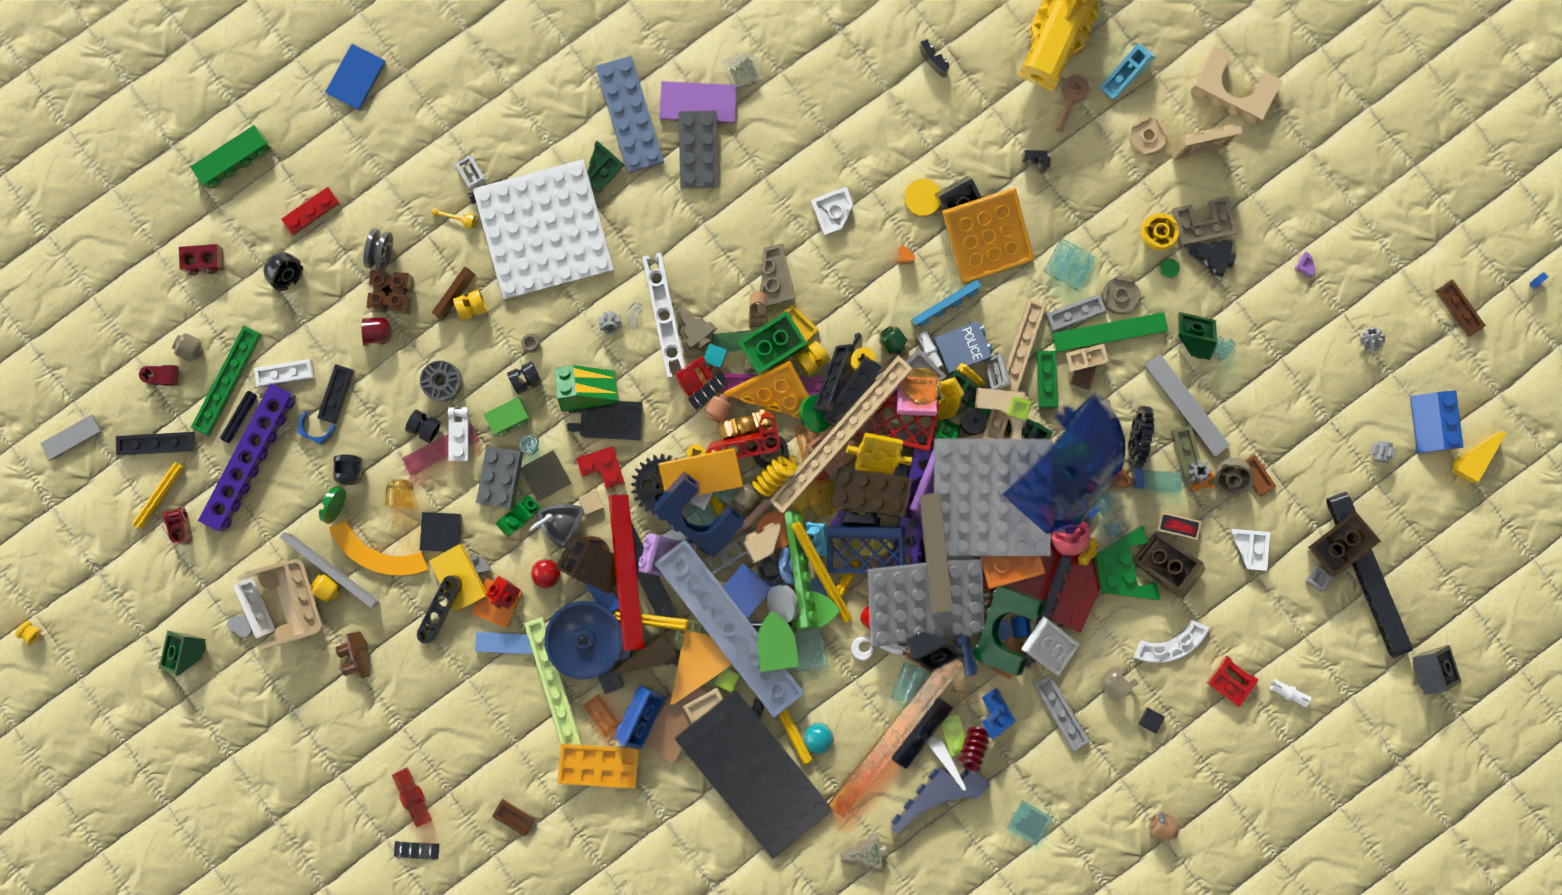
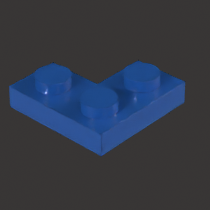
M997 687L982 697L985 706L991 713L989 717L982 721V724L991 739L998 737L1016 722Z

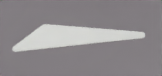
M931 737L927 742L960 787L966 790L943 741Z

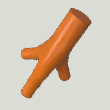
M1215 472L1208 474L1209 480L1202 479L1203 482L1201 484L1196 482L1190 485L1192 492L1205 487L1216 489L1215 485L1210 484V481L1214 479Z

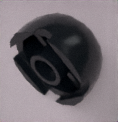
M278 252L266 261L263 269L264 277L275 290L286 291L290 289L288 286L292 283L294 285L298 283L303 273V266L296 256L287 252Z

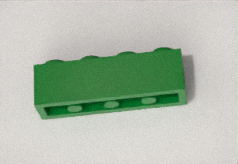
M253 125L191 165L190 168L202 186L208 190L210 188L213 189L219 186L220 182L225 178L233 177L239 169L251 165L252 161L256 158L265 156L268 150L271 149V146L261 131Z

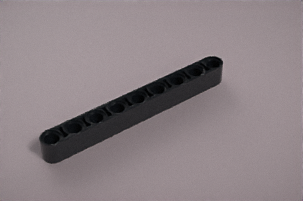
M1345 491L1326 499L1335 526L1356 511L1349 494ZM1371 549L1355 561L1352 567L1386 649L1392 658H1396L1411 652L1413 648Z

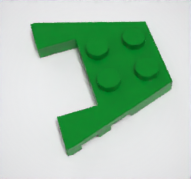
M1144 526L1137 527L1134 531L1124 535L1118 541L1096 553L1094 563L1101 593L1160 600L1157 582L1138 586L1130 546L1148 543Z

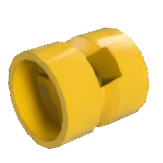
M479 289L469 292L467 297L461 295L453 298L454 305L462 322L473 318L474 314L479 316L488 312Z
M814 341L807 347V352L802 351L795 357L798 364L810 377L818 371V366H824L831 360L827 352L817 341Z

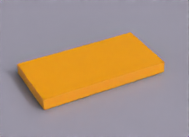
M735 448L659 463L665 492L683 472H686L699 482L700 490L695 496L743 486Z

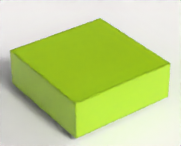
M1012 396L1007 415L1026 421L1032 402Z
M726 668L719 673L715 685L731 692L740 674Z

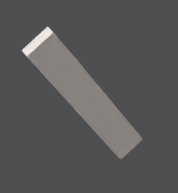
M1161 354L1144 365L1189 426H1192V430L1213 457L1230 446Z
M283 532L279 537L369 607L375 608L379 604L378 599L293 534Z

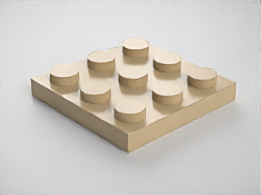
M1227 125L1218 131L1209 129L1201 135H1196V133L1185 135L1184 139L1171 152L1172 160L1227 148L1242 134L1241 126Z

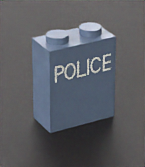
M978 321L934 338L933 341L938 348L937 351L947 375L952 374L955 370L957 371L960 363L967 364L970 367L992 357V347L989 342L986 343L984 327L979 325Z

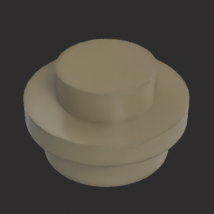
M527 334L522 338L521 345L526 352L533 353L540 348L541 342L537 335Z

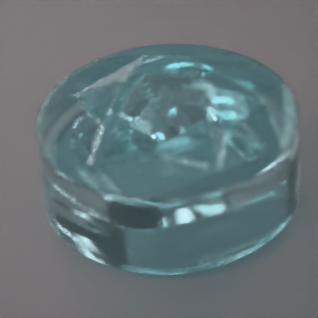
M526 435L520 441V449L525 454H535L539 449L540 443L535 436Z

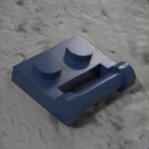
M964 635L955 638L959 650L965 655L962 657L965 677L976 675L978 668L969 636Z

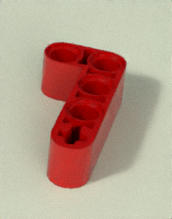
M770 412L760 415V433L712 442L707 446L706 454L711 453L712 450L716 452L722 451L723 447L727 450L731 445H735L739 449L736 452L737 459L776 451L780 446V435L775 415ZM770 419L773 423L771 426H764L762 421ZM772 437L775 438L777 442L773 445H770L766 442V440ZM754 441L758 446L751 449L747 444Z

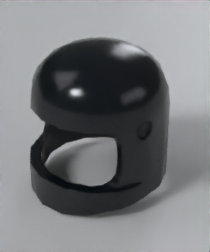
M349 454L334 456V481L341 485L357 484L361 479L363 458Z

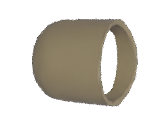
M1119 667L1108 670L1101 680L1102 688L1116 702H1119L1133 687L1139 684L1135 679L1128 682L1122 676L1124 670Z

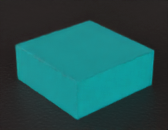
M709 344L704 356L706 364L722 369L728 350Z

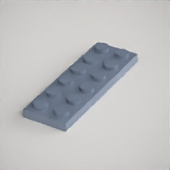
M632 56L595 66L628 174L663 164L664 159Z

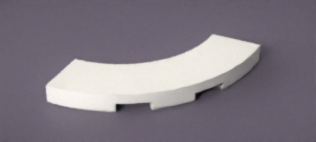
M1190 620L1186 629L1170 641L1149 643L1140 640L1133 658L1152 663L1177 660L1196 648L1203 641L1210 627Z

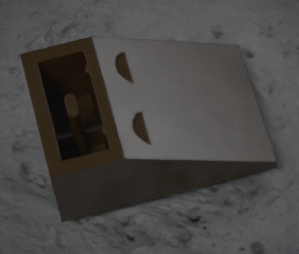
M572 534L555 569L610 595L617 581L614 553L576 534Z

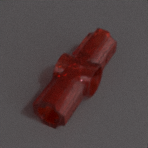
M406 767L392 774L393 780L400 792V801L404 808L409 811L416 828L432 821L431 814L424 802L425 796L423 791L416 785L409 768Z

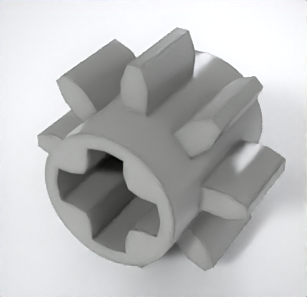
M614 311L603 312V317H598L600 331L603 330L606 334L610 335L616 334L617 328H622L621 316L617 315Z
M1368 328L1363 332V336H1360L1361 345H1364V349L1368 351H1377L1386 342L1385 334H1381V330L1378 328Z
M1378 441L1377 445H1372L1370 454L1375 456V461L1389 463L1390 459H1395L1397 449H1393V443Z
M1198 459L1196 460V465L1189 463L1191 469L1186 473L1191 475L1190 481L1197 479L1198 484H1201L1203 482L1202 478L1209 480L1210 478L1207 475L1209 472H1212L1207 467L1209 462L1201 464V460ZM1197 468H1201V469H1202V470L1200 471V472H1201V475H1197V473H1198Z

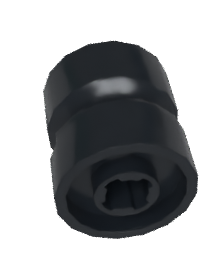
M532 361L521 365L520 370L515 368L507 372L508 378L518 395L527 391L529 386L535 387L542 383ZM522 374L524 375V377H525V379H526V382H524V383L522 382L521 378L519 377V376L522 375Z
M976 408L965 411L960 419L962 432L969 436L981 433L987 422L984 412Z
M416 409L409 417L405 431L414 436L419 435L421 440L430 444L440 429L441 421L433 417L427 418V414Z
M766 557L759 563L758 573L764 581L774 582L781 577L779 560L777 558Z

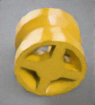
M699 444L691 445L687 450V457L706 454L705 449Z
M25 621L17 629L15 636L18 639L22 638L27 645H31L38 639L42 630L38 627H33L30 621Z

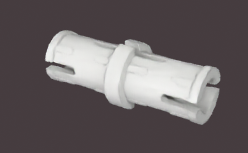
M925 331L917 335L916 337L922 346L923 353L938 368L943 367L944 364L937 353L938 348L932 343L928 332Z
M1277 679L1272 681L1271 684L1273 686L1270 685L1271 691L1305 708L1309 704L1307 700H1311V696Z

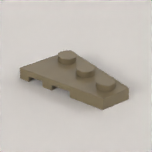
M782 243L766 247L763 250L760 291L767 297V307L796 299Z

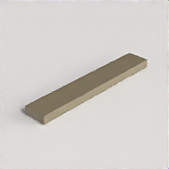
M940 493L919 495L932 613L952 611Z

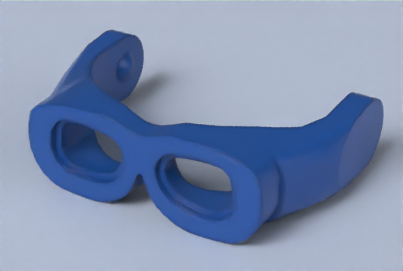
M304 411L299 421L297 434L323 445L334 433L336 425L333 424L324 436H309L304 429V421L308 415Z

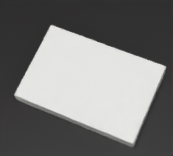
M1042 617L1022 647V650L1059 676L1080 644L1051 621Z

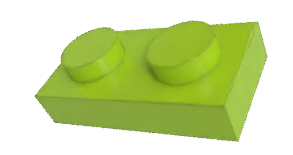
M956 713L947 716L941 724L951 757L960 754L962 744L965 742L959 714Z

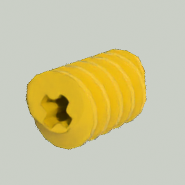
M861 347L853 353L850 360V367L853 372L860 364V359H863L865 355L876 362L875 353L871 349Z
M778 456V460L773 459L772 465L768 464L767 470L763 469L762 475L758 474L757 479H754L752 484L759 493L770 497L794 474V468L786 458Z

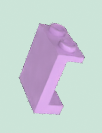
M648 533L643 544V555L639 559V571L664 577L654 563L682 541ZM688 543L696 551L697 545Z

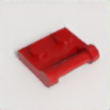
M703 356L673 374L687 398L704 386L694 369L699 367L707 382L713 378Z
M1225 656L1206 684L1237 707H1240L1259 679L1254 675H1249L1233 663L1230 657ZM1226 668L1247 682L1246 686L1244 687L1225 673Z

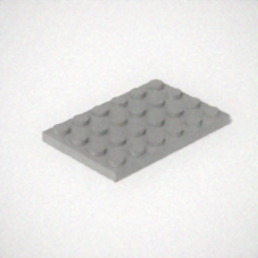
M977 557L947 561L952 611L932 613L926 563L868 569L871 646L879 647L908 643L907 639L923 631L943 639L964 635H980L981 628L984 625L982 559Z

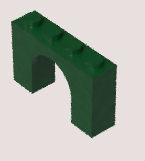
M997 586L992 594V605L986 612V623L980 631V642L977 643L974 649V659L1014 676L1023 675L1028 656L1008 649L1001 642L999 637L1000 622L1009 613H1016L1031 620H1041L1046 601L1007 586Z

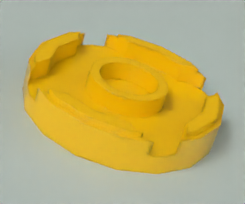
M929 179L913 181L908 185L904 194V202L908 210L919 217H927L935 213L940 206L934 195L940 191L939 186Z

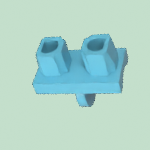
M807 522L805 524L806 533L819 557H828L825 523L814 524Z

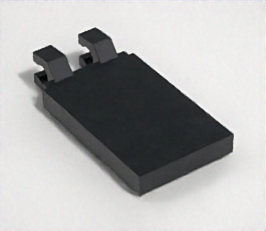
M618 401V403L569 411V413H581V424L568 423V432H580V436H583V438L640 441L642 402Z

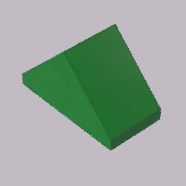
M944 419L941 421L934 438H956L960 425Z

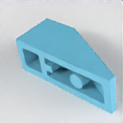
M1138 43L1100 88L1110 98L1115 100L1147 70L1157 57L1144 45Z

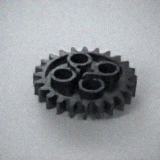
M1138 407L1136 417L1132 421L1128 441V461L1130 467L1142 469L1144 463H1146V458L1149 456L1155 428L1152 407Z
M661 454L660 459L653 455V461L647 457V464L645 465L640 462L641 470L635 468L638 475L632 476L636 482L630 485L636 487V489L631 491V493L638 495L634 498V501L641 500L639 507L646 505L645 512H649L652 509V515H655L654 504L657 502L658 496L664 494L665 491L659 488L660 484L650 476V473L652 472L658 480L662 481V478L658 475L659 463L672 461V455H669L667 459H665L664 454ZM647 480H652L653 487L650 490H646L644 487Z

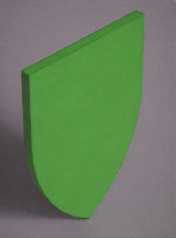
M812 591L814 594V611L817 614V626L801 628L798 613L797 618L791 621L792 630L821 628L830 623L841 610L829 597Z
M771 611L763 621L757 638L760 672L799 667L793 631L781 616Z

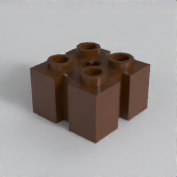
M370 270L369 285L373 288V293H368L366 308L374 312L387 313V308H389L393 313L410 315L411 299L407 297V292H412L413 276L402 272H393V276H391L386 271ZM392 289L393 293H390V296H388L387 292Z

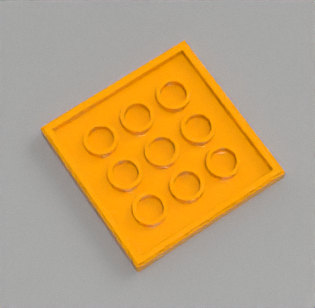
M1015 187L942 211L962 284L1034 261Z

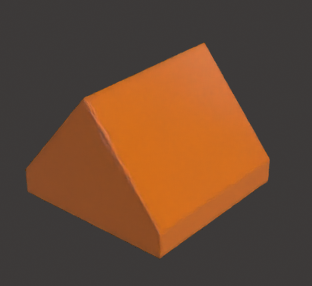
M901 245L898 250V265L913 263L916 258L915 255L904 245Z

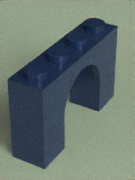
M683 472L654 504L655 515L661 521L665 520L674 531H680L684 534L690 543H696L700 546L699 548L703 553L715 557L744 525L743 516L728 505L717 519L708 525L699 526L687 521L683 515V510L700 489L699 482L686 472Z

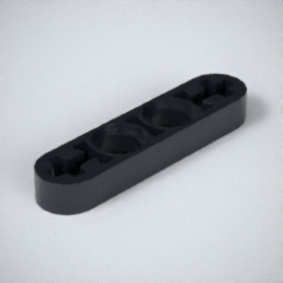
M450 575L443 579L417 631V639L421 643H430L437 637L461 589L462 581L458 576ZM454 580L453 584L455 587L450 588L451 584L448 582ZM441 596L447 598L448 603L446 606L440 604L439 599ZM433 612L439 615V621L437 623H434L431 620V614ZM429 630L428 635L430 637L425 638V634L423 632Z

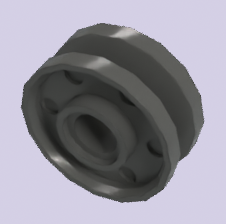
M373 228L370 231L363 254V263L366 268L371 269L374 265H376V269L379 271H384L387 268L393 248V235L391 232L385 231L381 236L379 229Z
M443 360L427 364L420 375V386L423 392L429 398L440 402L455 398L460 393L463 385V378L459 369ZM444 376L445 384L439 386L437 380L439 377Z

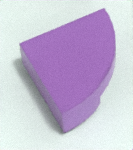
M1304 252L1295 269L1310 278L1315 273L1312 256L1308 252Z

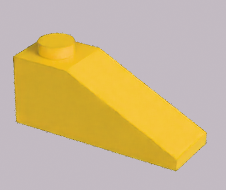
M1495 432L1456 457L1451 472L1470 483L1479 482L1507 432Z

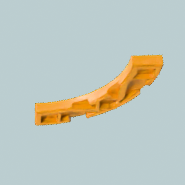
M347 520L329 527L334 540L343 552L353 561L369 570L398 576L418 574L429 570L423 552L408 556L386 555L365 545L354 533Z

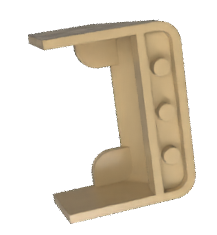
M293 559L246 571L237 577V580L240 581L257 576L258 582L263 588L270 589L276 587L287 624H283L275 630L274 636L276 641L259 647V652L314 635L321 629V620L305 567L301 561Z

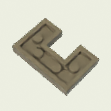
M1229 197L1210 200L1208 203L1212 219L1197 223L1192 204L1173 208V218L1177 221L1179 227L1178 239L1180 246L1236 235L1237 230Z

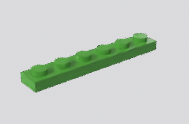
M800 511L784 512L801 628L817 626V614L814 611L813 605L814 594L811 591V575L808 570L809 559L791 528V525L798 521L803 525V518L800 515Z

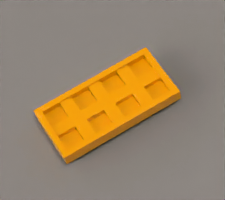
M560 743L557 784L636 788L639 749Z

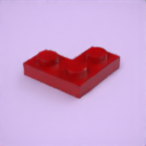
M613 446L576 458L582 477L601 471L606 489L625 483Z

